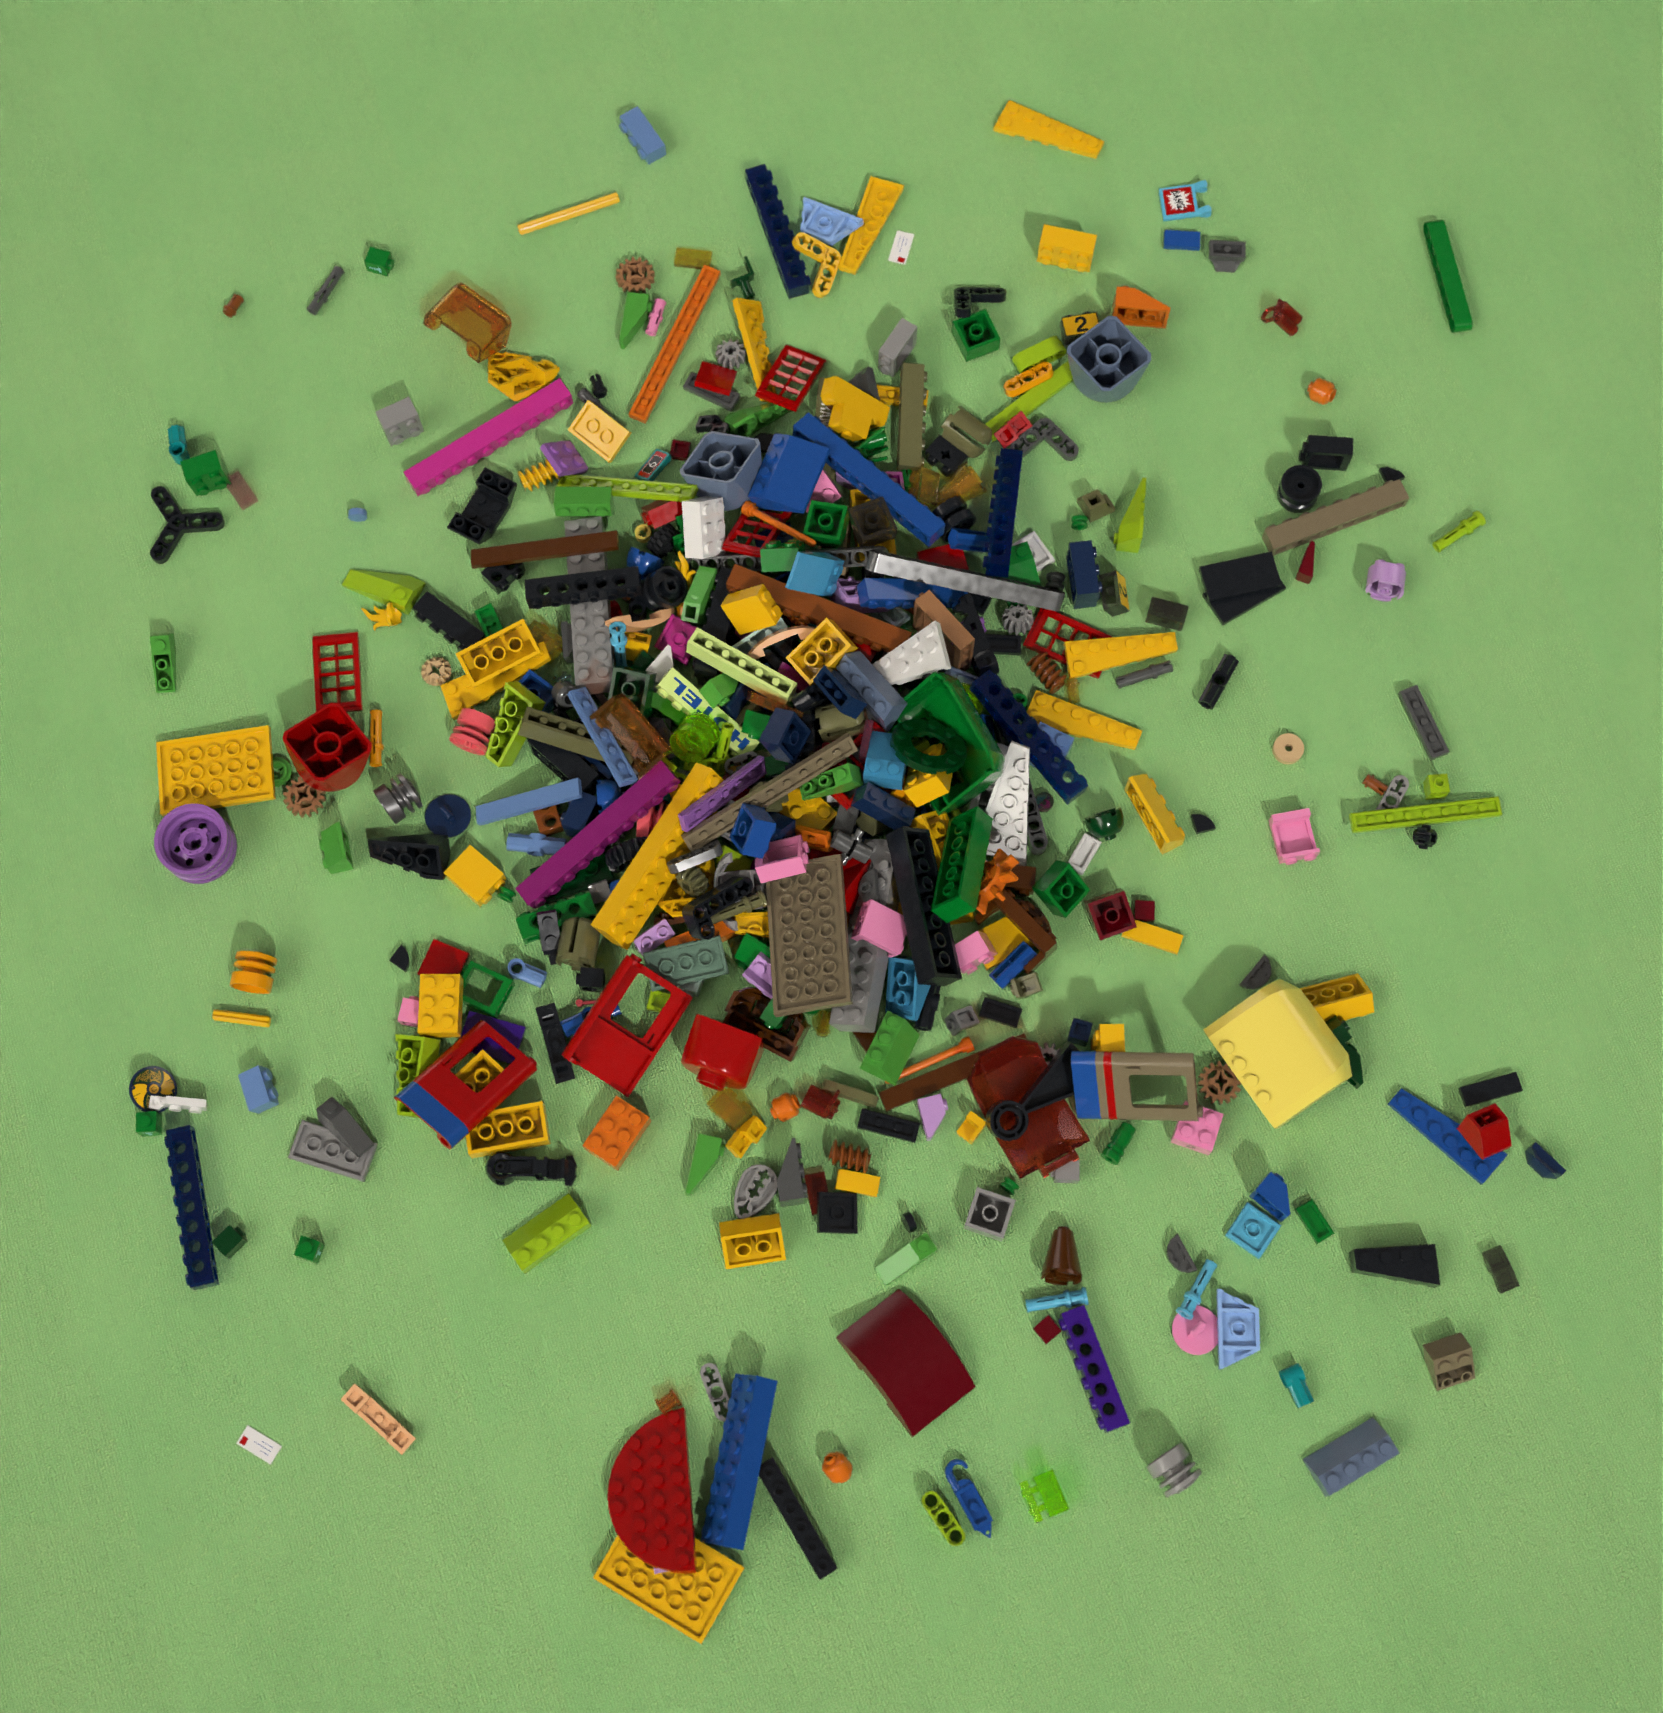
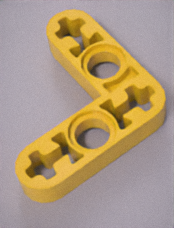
M799 232L792 239V245L799 252L821 263L812 286V292L816 297L823 298L831 289L841 261V254L836 249L812 236ZM813 246L819 247L821 253L816 254L813 251ZM832 255V256H834V257H833L834 261L831 263V265H829V263H830V261H831V257H830V256ZM824 269L830 272V278L824 276ZM824 282L825 284H823L822 287L823 292H821L819 286Z

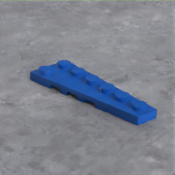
M1402 1088L1388 1103L1394 1111L1480 1185L1488 1179L1507 1156L1505 1152L1501 1151L1482 1160L1457 1128L1460 1124Z

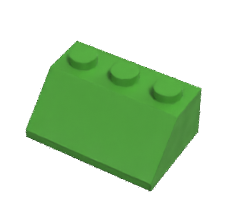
M555 487L556 516L564 517L613 516L615 509L612 487Z
M887 1011L863 1059L860 1069L895 1086L920 1034L906 1019Z

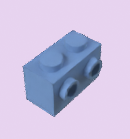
M258 1065L238 1075L250 1112L260 1114L279 1105L277 1099L278 1092L273 1086V1076L268 1068Z

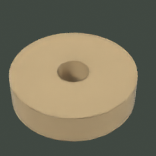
M1282 734L1273 744V755L1280 763L1294 764L1302 757L1304 744L1294 734ZM1285 747H1290L1291 751H1287Z

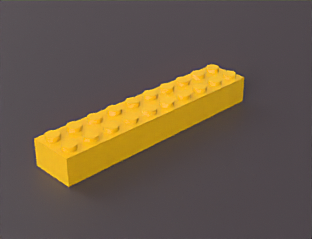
M696 762L591 923V926L611 943L628 950L676 876V873L671 874L669 872L667 862L690 852L681 836L685 832L682 831L678 814L724 781L712 768ZM715 811L713 814H711V815H710L709 817H707L706 819H708V818H710L711 816L715 815L717 811Z

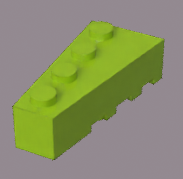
M519 681L505 682L504 689L506 690L504 697L500 700V712L496 716L494 722L496 724L494 733H491L485 755L497 767L512 766L527 737L518 735L526 708L531 707L542 711L546 702Z
M395 1034V1039L398 1042L396 1059H399V1070L396 1071V1078L399 1080L397 1094L438 1058L441 1040ZM397 1100V1115L419 1118L402 1102Z

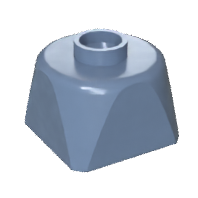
M1107 316L1067 347L1069 365L1076 387L1083 395L1097 402H1114L1129 394L1151 361V353L1116 316Z
M711 431L703 436L679 470L680 474L687 484L698 486L699 490L696 494L698 498L704 496L723 497L724 511L738 509L747 500H750L748 494L762 464L760 442L757 438Z

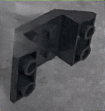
M486 467L476 480L477 490L462 514L456 512L447 526V529L479 545L490 539L511 507L517 487L516 482Z

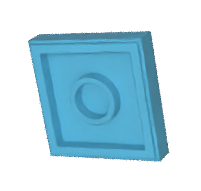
M1247 1202L1225 1234V1237L1257 1259H1260L1282 1225Z

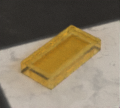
M676 248L674 266L702 269L704 265L711 267L712 251Z

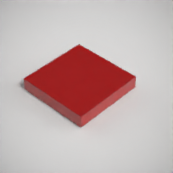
M702 361L694 386L729 396L737 371Z
M433 939L417 975H461L470 954Z

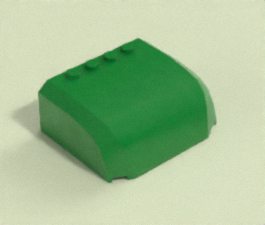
M933 672L903 698L908 704L889 731L890 733L893 732L898 724L905 720L933 719L948 728L955 729L967 746L968 753L965 763L958 771L953 772L949 793L930 801L938 816L963 808L1001 777L1005 756L959 679L944 672ZM929 735L924 736L930 746L941 743V740L936 737L929 738Z

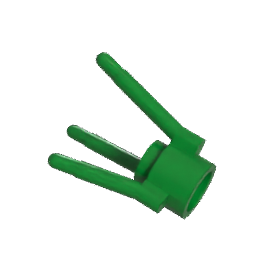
M885 427L876 431L853 449H857L864 458L873 463L887 460V456L873 459L868 458L888 450L887 446L870 453H866L865 449L861 450V448L883 432Z

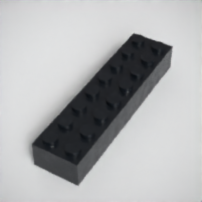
M902 826L886 834L916 978L919 985L946 986L962 979L950 922L946 923L931 911L938 868L930 832L927 829Z

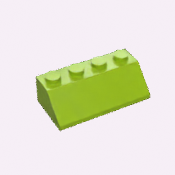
M568 1193L502 1241L520 1269L526 1274L589 1229L591 1224Z

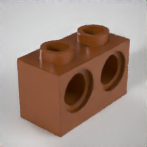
M560 804L533 811L541 834L548 837L564 832L560 822L563 813L559 814L557 810ZM549 820H556L554 825H546Z

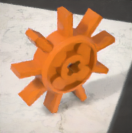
M1001 848L997 850L992 861L986 860L984 864L976 908L982 915L986 914L989 901L997 898L1003 902L1006 899L1002 890L1007 883L1018 881V877L1010 870L1019 864V861L1012 854L1008 856Z

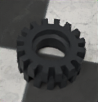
M671 524L663 525L662 528L660 527L657 532L653 533L654 536L650 537V540L647 542V548L656 557L663 558L668 553H671L674 548L672 537L680 533Z

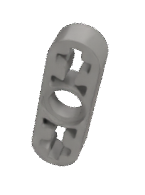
M1398 775L1393 778L1376 810L1397 808L1409 787V781L1405 776ZM1400 781L1402 782L1403 787H1401L1396 793L1394 792V790L1397 787V783ZM1386 797H1394L1396 804H1387Z
M707 1363L701 1367L700 1375L715 1416L718 1420L725 1422L726 1418L718 1414L721 1411L720 1405L715 1406L714 1402H720L726 1398L727 1402H723V1404L728 1409L727 1405L730 1399L717 1366ZM710 1367L711 1370L715 1369V1373H713L714 1380H717L719 1378L720 1381L719 1383L711 1384L709 1387L707 1386V1383H711L710 1378L708 1376H704V1373L707 1372L706 1368ZM719 1386L722 1388L723 1394L720 1398L712 1397L711 1390L713 1387Z

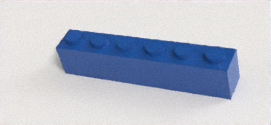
M864 578L857 585L860 606L868 607L869 609L885 607L886 609H893L895 607H901L902 609L914 608L915 599L919 597V594L930 590L946 608H952L953 610L959 598L967 594L964 591L908 579Z

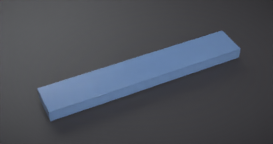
M583 687L569 691L567 695L619 788L636 783L638 780L636 774L587 688Z
M574 778L476 806L477 824L482 826L582 798L581 779Z

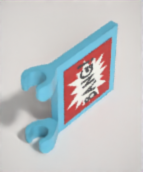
M1202 180L1195 184L1159 188L1163 222L1194 217H1210L1211 206L1206 205L1198 208L1196 192L1205 193L1207 191V181Z

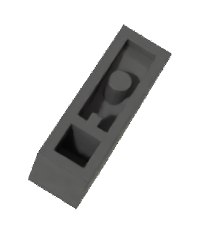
M330 1097L317 1108L318 1121L358 1158L374 1146V1143L348 1111L333 1097Z

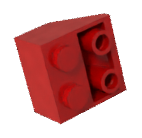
M1496 1103L1468 1114L1457 1128L1482 1160L1512 1146L1508 1118Z

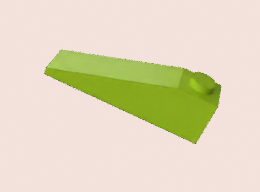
M1144 477L1124 515L1118 533L1114 532L1113 544H1116V551L1138 553L1144 526L1143 514L1145 503L1143 502L1146 494V478Z
M350 569L342 584L343 587L386 606L388 602H392L397 610L407 615L411 612L426 585L425 582L409 575Z

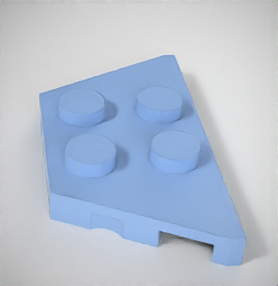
M803 198L804 205L800 230L823 243L833 246L864 224L863 219L809 198Z
M1217 1289L1218 1369L1221 1370L1260 1351L1259 1308L1247 1304L1237 1297H1233L1222 1289Z

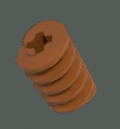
M1047 652L1038 654L1027 663V666L1031 667L1030 670L1032 672H1036L1035 676L1040 678L1042 684L1046 683L1045 688L1050 689L1049 693L1054 694L1063 687L1067 675L1059 676L1062 670L1055 671L1057 664L1050 665L1053 659H1045L1048 654Z
M835 1139L828 1161L832 1159V1165L839 1161L840 1167L847 1163L848 1169L855 1165L856 1171L863 1167V1173H867L872 1153L869 1154L868 1148L861 1152L859 1145L853 1150V1144L851 1143L845 1148V1142L843 1141L838 1146Z

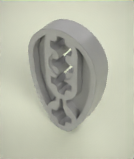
M753 1165L743 1172L734 1197V1211L737 1218L744 1219L757 1215L774 1198L778 1186L777 1176L771 1168L765 1165ZM768 1171L769 1179L765 1178L762 1182L764 1187H759L757 1190L759 1196L751 1198L749 1190H754L756 1187L754 1181L758 1182L761 1179L759 1173ZM748 1203L747 1211L749 1213L740 1215L738 1208H743Z

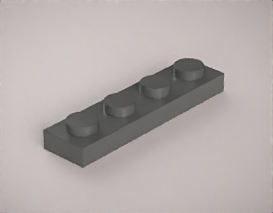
M1415 685L1399 691L1398 695L1430 761L1447 755L1449 749L1418 686Z

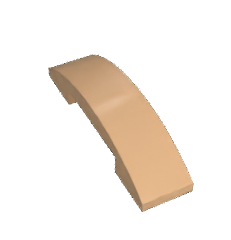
M675 608L659 610L649 614L650 619L632 622L630 615L611 618L604 621V623L609 627L613 622H623L626 625L625 632L643 631L669 619L675 613Z
M793 626L778 630L760 640L747 655L755 660L765 656L763 648L795 634H798L799 639L803 640L816 627Z
M354 1384L340 1399L385 1438L401 1455L416 1440L399 1421L358 1385Z

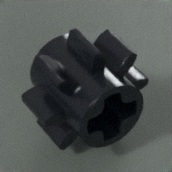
M1422 825V827H1418L1413 832V842L1415 845H1419L1420 849H1428V847L1435 845L1437 841V833L1434 829H1431L1430 825Z

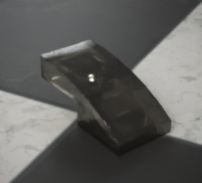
M1499 1245L1482 1252L1487 1270L1492 1274L1499 1293L1502 1294L1519 1286L1514 1270L1502 1246Z

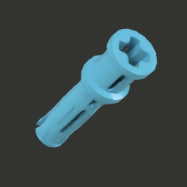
M613 622L610 624L609 632L611 633L610 643L614 647L616 666L627 667L625 650L627 643L625 635L626 625L623 622Z
M1205 1260L1190 1291L1185 1292L1181 1306L1176 1309L1180 1316L1188 1320H1192L1194 1317L1193 1312L1196 1306L1201 1303L1200 1297L1214 1270L1217 1268V1264L1213 1261Z
M1082 1287L1081 1290H1065L1063 1294L1025 1299L1027 1313L1061 1306L1066 1308L1079 1304L1086 1306L1088 1305L1086 1288Z

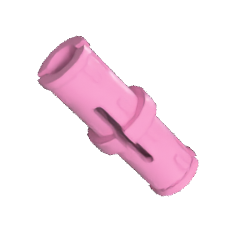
M655 299L653 310L649 313V322L645 333L649 336L657 335L659 324L663 320L662 314L666 305V301L663 299Z

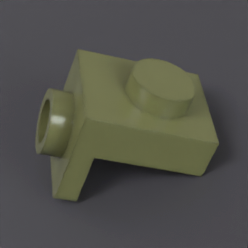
M1037 972L1010 980L1012 984L1010 989L1016 998L1023 999L1043 991Z

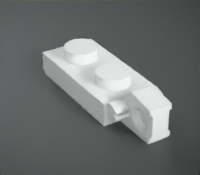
M150 1096L149 1108L157 1111L169 1108L170 1111L180 1112L181 1109H188L191 1113L200 1114L202 1111H207L206 1099L174 1096Z

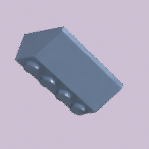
M861 651L844 654L836 667L837 671L840 672L867 703L865 708L889 732L908 703Z
M1372 1417L1302 1460L1326 1497L1400 1453L1390 1436Z

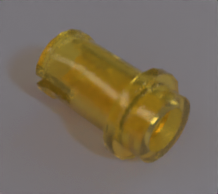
M1076 678L1066 680L1065 687H1067L1068 702L1079 703L1078 686L1080 682Z
M821 1011L818 1027L815 1028V1031H817L816 1035L828 1037V1034L831 1032L829 1030L831 1012L827 1014V1011Z

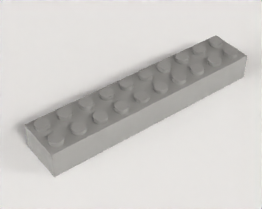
M601 516L564 521L565 537L605 532ZM607 551L568 556V574L608 570ZM610 600L582 602L577 605L570 604L575 686L577 689L586 687L590 695L608 693L610 691L613 668L615 667L614 647L610 643L611 633L609 632V627L604 623V621L611 619Z
M865 839L864 843L873 848L869 858L871 863L868 871L873 868L877 870L880 904L897 912L900 898L887 839ZM859 896L853 914H850L847 928L853 1004L833 1007L829 1024L837 1030L844 1032L875 1033L889 957L887 956V951L863 939L859 941L851 939L862 903H864Z

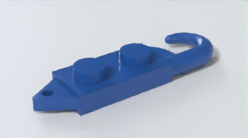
M953 1459L948 1462L945 1468L946 1478L974 1531L977 1530L991 1538V1522L993 1519L973 1482L968 1479L957 1481L953 1474V1467L960 1464L965 1469L968 1468V1465L962 1459Z

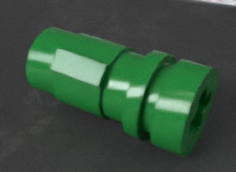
M1122 1122L1121 1126L1115 1130L1110 1138L1111 1142L1107 1143L1106 1148L1102 1151V1158L1111 1164L1118 1165L1136 1129L1129 1123Z

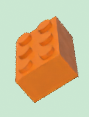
M616 1095L582 1146L586 1151L618 1171L651 1123V1119Z

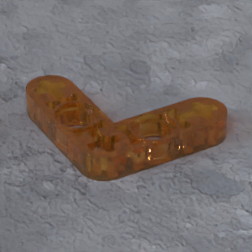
M750 690L747 694L746 700L772 711L776 707L794 711L802 720L804 712Z

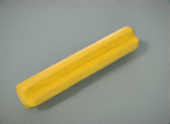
M214 1009L212 1019L216 1021L260 1027H270L271 1018L264 1015Z

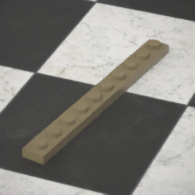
M848 733L844 734L698 824L690 831L682 834L681 836L690 852L703 847L732 829L742 803L766 808L858 751L851 736Z

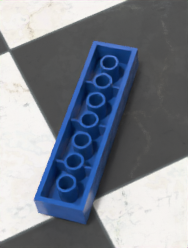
M735 1374V1378L732 1381L731 1397L727 1405V1417L723 1424L722 1441L719 1444L718 1460L714 1468V1480L710 1487L711 1494L709 1504L706 1507L705 1523L701 1531V1542L744 1550L778 1382L776 1380L756 1375Z

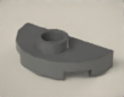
M875 868L867 871L859 882L858 893L864 902L872 899L880 903L878 873Z
M1265 955L1244 978L1240 986L1254 990L1261 988L1268 982L1272 972L1270 961Z
M1176 1234L1167 1246V1257L1170 1264L1180 1272L1191 1273L1197 1271L1198 1269L1179 1235Z

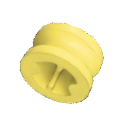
M645 524L638 525L635 529L636 540L640 543H647L652 536L651 529ZM641 531H644V533L646 532L645 537H643L642 535L640 536Z

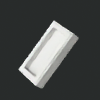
M1084 833L1067 863L1078 874L1083 876L1102 842Z

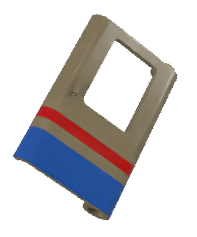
M1072 1051L1071 1068L1078 1119L1199 1121V1117L1203 1118V1105H1199L1197 1100L1194 1053ZM1130 1075L1184 1076L1187 1084L1188 1105L1133 1104Z

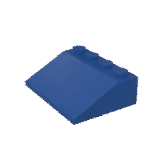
M774 433L748 494L749 499L756 504L758 509L805 513L831 450L792 435Z

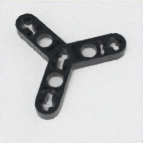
M162 486L155 487L151 492V497L168 523L152 547L150 556L155 563L163 564L170 558L184 533L219 531L224 527L225 520L218 512L182 514L168 491ZM159 493H161L164 499L166 500L163 503L161 499L158 497ZM168 506H173L174 511L172 513H165V509ZM217 518L219 521L214 525L213 522ZM195 519L202 520L201 525L197 527L193 526L192 523ZM178 521H181L179 527H176L175 524H178ZM167 536H174L171 543L164 542ZM157 553H163V556H156Z

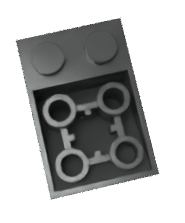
M795 1138L791 1140L777 1180L781 1207L805 1204L804 1198H808L806 1183L801 1181V1178H805L803 1163L798 1161V1159L802 1158L800 1143H796Z

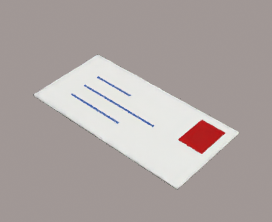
M897 230L888 261L906 264L914 234Z
M248 1425L236 1443L270 1465L282 1447Z

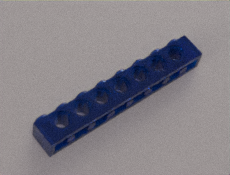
M765 164L745 169V179L788 299L808 294L811 280L809 275H806L804 272L806 267L804 260L799 258L800 252L792 245L794 233L792 229L789 230L788 228L789 219L787 214H783L784 206L782 200L777 198V195H779L776 185L772 184L773 176L771 170H767Z
M1001 448L1000 456L996 455L995 466L999 468L994 471V481H997V484H993L992 495H995V498H991L990 509H993V512H989L988 519L991 527H987L986 538H990V541L985 543L984 553H988V556H984L983 567L986 568V575L1008 578L1023 450Z
M989 669L972 682L970 691L1014 742L1030 747L1031 763L1067 805L1086 791L1089 786L1086 778L1078 774L1073 763L1070 760H1066L1062 755L1061 749L1050 741L1049 735L1038 727L1035 718L1030 717L1026 713L1023 704L1015 700L1011 690L1004 687L996 673L993 674ZM994 690L997 692V695H992L989 691ZM1005 704L1009 706L1010 709H1003L1001 705ZM1013 719H1019L1022 724L1015 723ZM1030 733L1034 736V738L1030 739L1026 736V734ZM1038 748H1044L1047 753H1041ZM1055 762L1059 767L1054 768L1050 763ZM1063 777L1070 778L1071 782H1065Z
M187 1125L166 1130L167 1136L164 1137V1141L170 1153V1156H167V1161L173 1173L170 1176L172 1187H175L176 1195H173V1200L179 1212L176 1215L178 1226H181L182 1232L179 1235L181 1246H184L185 1252L182 1255V1259L188 1271V1274L185 1275L186 1283L193 1290L219 1285L195 1128ZM185 1144V1151L178 1154L179 1146ZM184 1164H188V1170L185 1173H181V1167ZM191 1183V1190L184 1193V1186ZM190 1203H194L193 1211L187 1212V1206ZM197 1222V1229L194 1232H190L191 1224ZM200 1242V1249L197 1252H193V1245ZM199 1262H203V1269L197 1272L196 1265Z

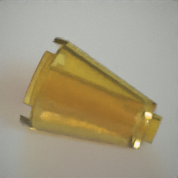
M966 461L935 494L936 499L934 501L939 506L952 497L961 496L966 502L987 492V489L981 486V479L974 469L968 466Z

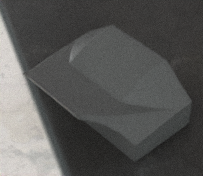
M1209 241V259L1212 261L1216 272L1234 273L1240 263L1245 261L1246 242Z
M866 367L848 382L880 401L873 368Z
M564 621L561 622L563 657L568 664L574 663L571 624Z

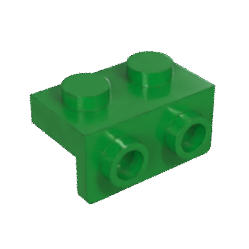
M682 514L676 517L677 530L680 534L672 537L676 555H678V551L685 554Z

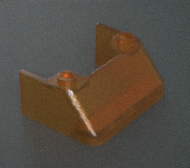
M623 693L612 696L590 716L592 720L596 718L595 722L601 729H609L634 758L633 767L640 777L648 773L661 760L663 761L673 752L659 733Z

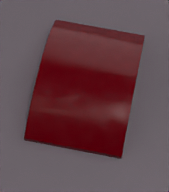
M900 1289L836 1337L857 1367L865 1372L888 1402L887 1406L911 1437L915 1436L975 1388L966 1368L941 1332L925 1313Z

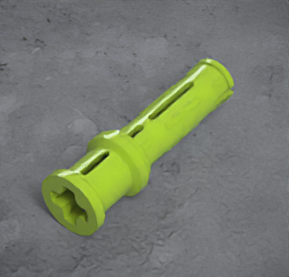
M1475 511L1469 518L1461 520L1459 526L1433 542V548L1440 553L1465 534L1470 535L1477 527L1484 526L1486 520L1482 513Z
M729 722L722 724L717 750L712 755V758L718 760V764L712 763L710 768L716 770L720 777L725 775L724 765L729 759L728 750L734 730V725Z

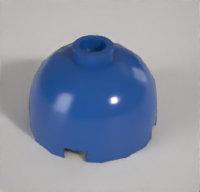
M630 547L626 558L628 567L638 566L641 580L644 576L659 569L665 563L662 559L647 552H640L639 549Z
M597 780V803L601 807V810H598L599 814L626 792H622L621 787L619 788L617 782L613 780Z

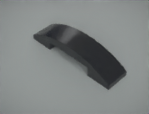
M555 1003L535 1008L547 1047L555 1083L559 1084L575 1079L572 1063L561 1055L567 1043Z

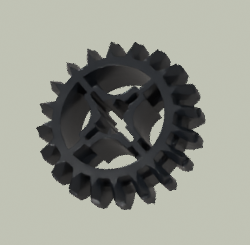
M647 837L632 838L609 849L605 854V862L609 870L614 873L625 872Z

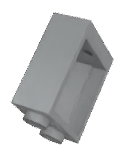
M901 318L878 351V369L883 374L894 377L916 346V325Z

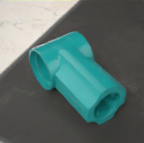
M173 425L168 429L169 453L173 460L181 465L180 461L190 458L187 450L185 428Z
M1298 1363L1279 1371L1280 1379L1283 1385L1288 1388L1297 1409L1314 1402L1305 1382V1374Z

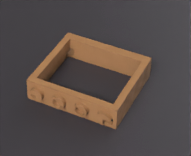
M930 590L926 593H920L914 603L913 628L919 632L933 621L939 622L944 634L943 637L951 666L967 671L972 664L975 638Z

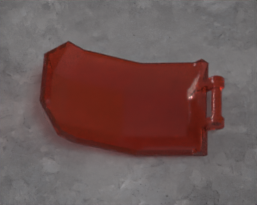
M1011 1036L978 1054L967 1077V1082L985 1119L987 1111L995 1102L1004 1099L1019 1102L1048 1065L1036 1041ZM1065 1099L1028 1113V1127L1020 1138L1006 1141L995 1137L1020 1179L1036 1170L1040 1172L1043 1178L1048 1177L1049 1173L1071 1161L1079 1160L1075 1149L1090 1141ZM1012 1111L1004 1112L1000 1117L1001 1127L1004 1130H1008L1014 1126L1016 1121L1014 1113ZM1068 1153L1067 1155H1065V1156L1059 1158L1058 1160H1056V1161H1054V1162L1048 1164L1047 1166H1044V1165H1046L1047 1163H1049V1162L1055 1160L1056 1158H1058V1157H1060V1156H1062V1155Z

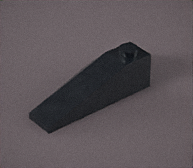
M420 834L368 838L370 857L390 865L396 864L408 872L410 870L414 871L425 879H445L443 872L447 869L450 857L448 835Z

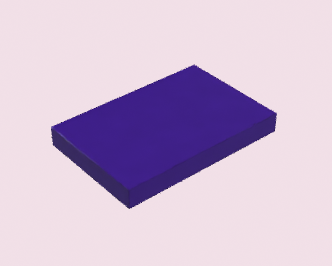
M469 1011L461 1037L476 1023L483 1020L516 1048L520 1049L526 1027ZM490 1037L485 1038L470 1052L477 1055L483 1049L494 1060L506 1064H511L515 1060L510 1053Z

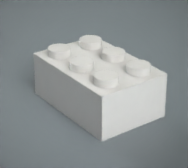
M704 496L682 501L685 558L705 559L726 554V551L722 550L723 542L725 541L723 497Z

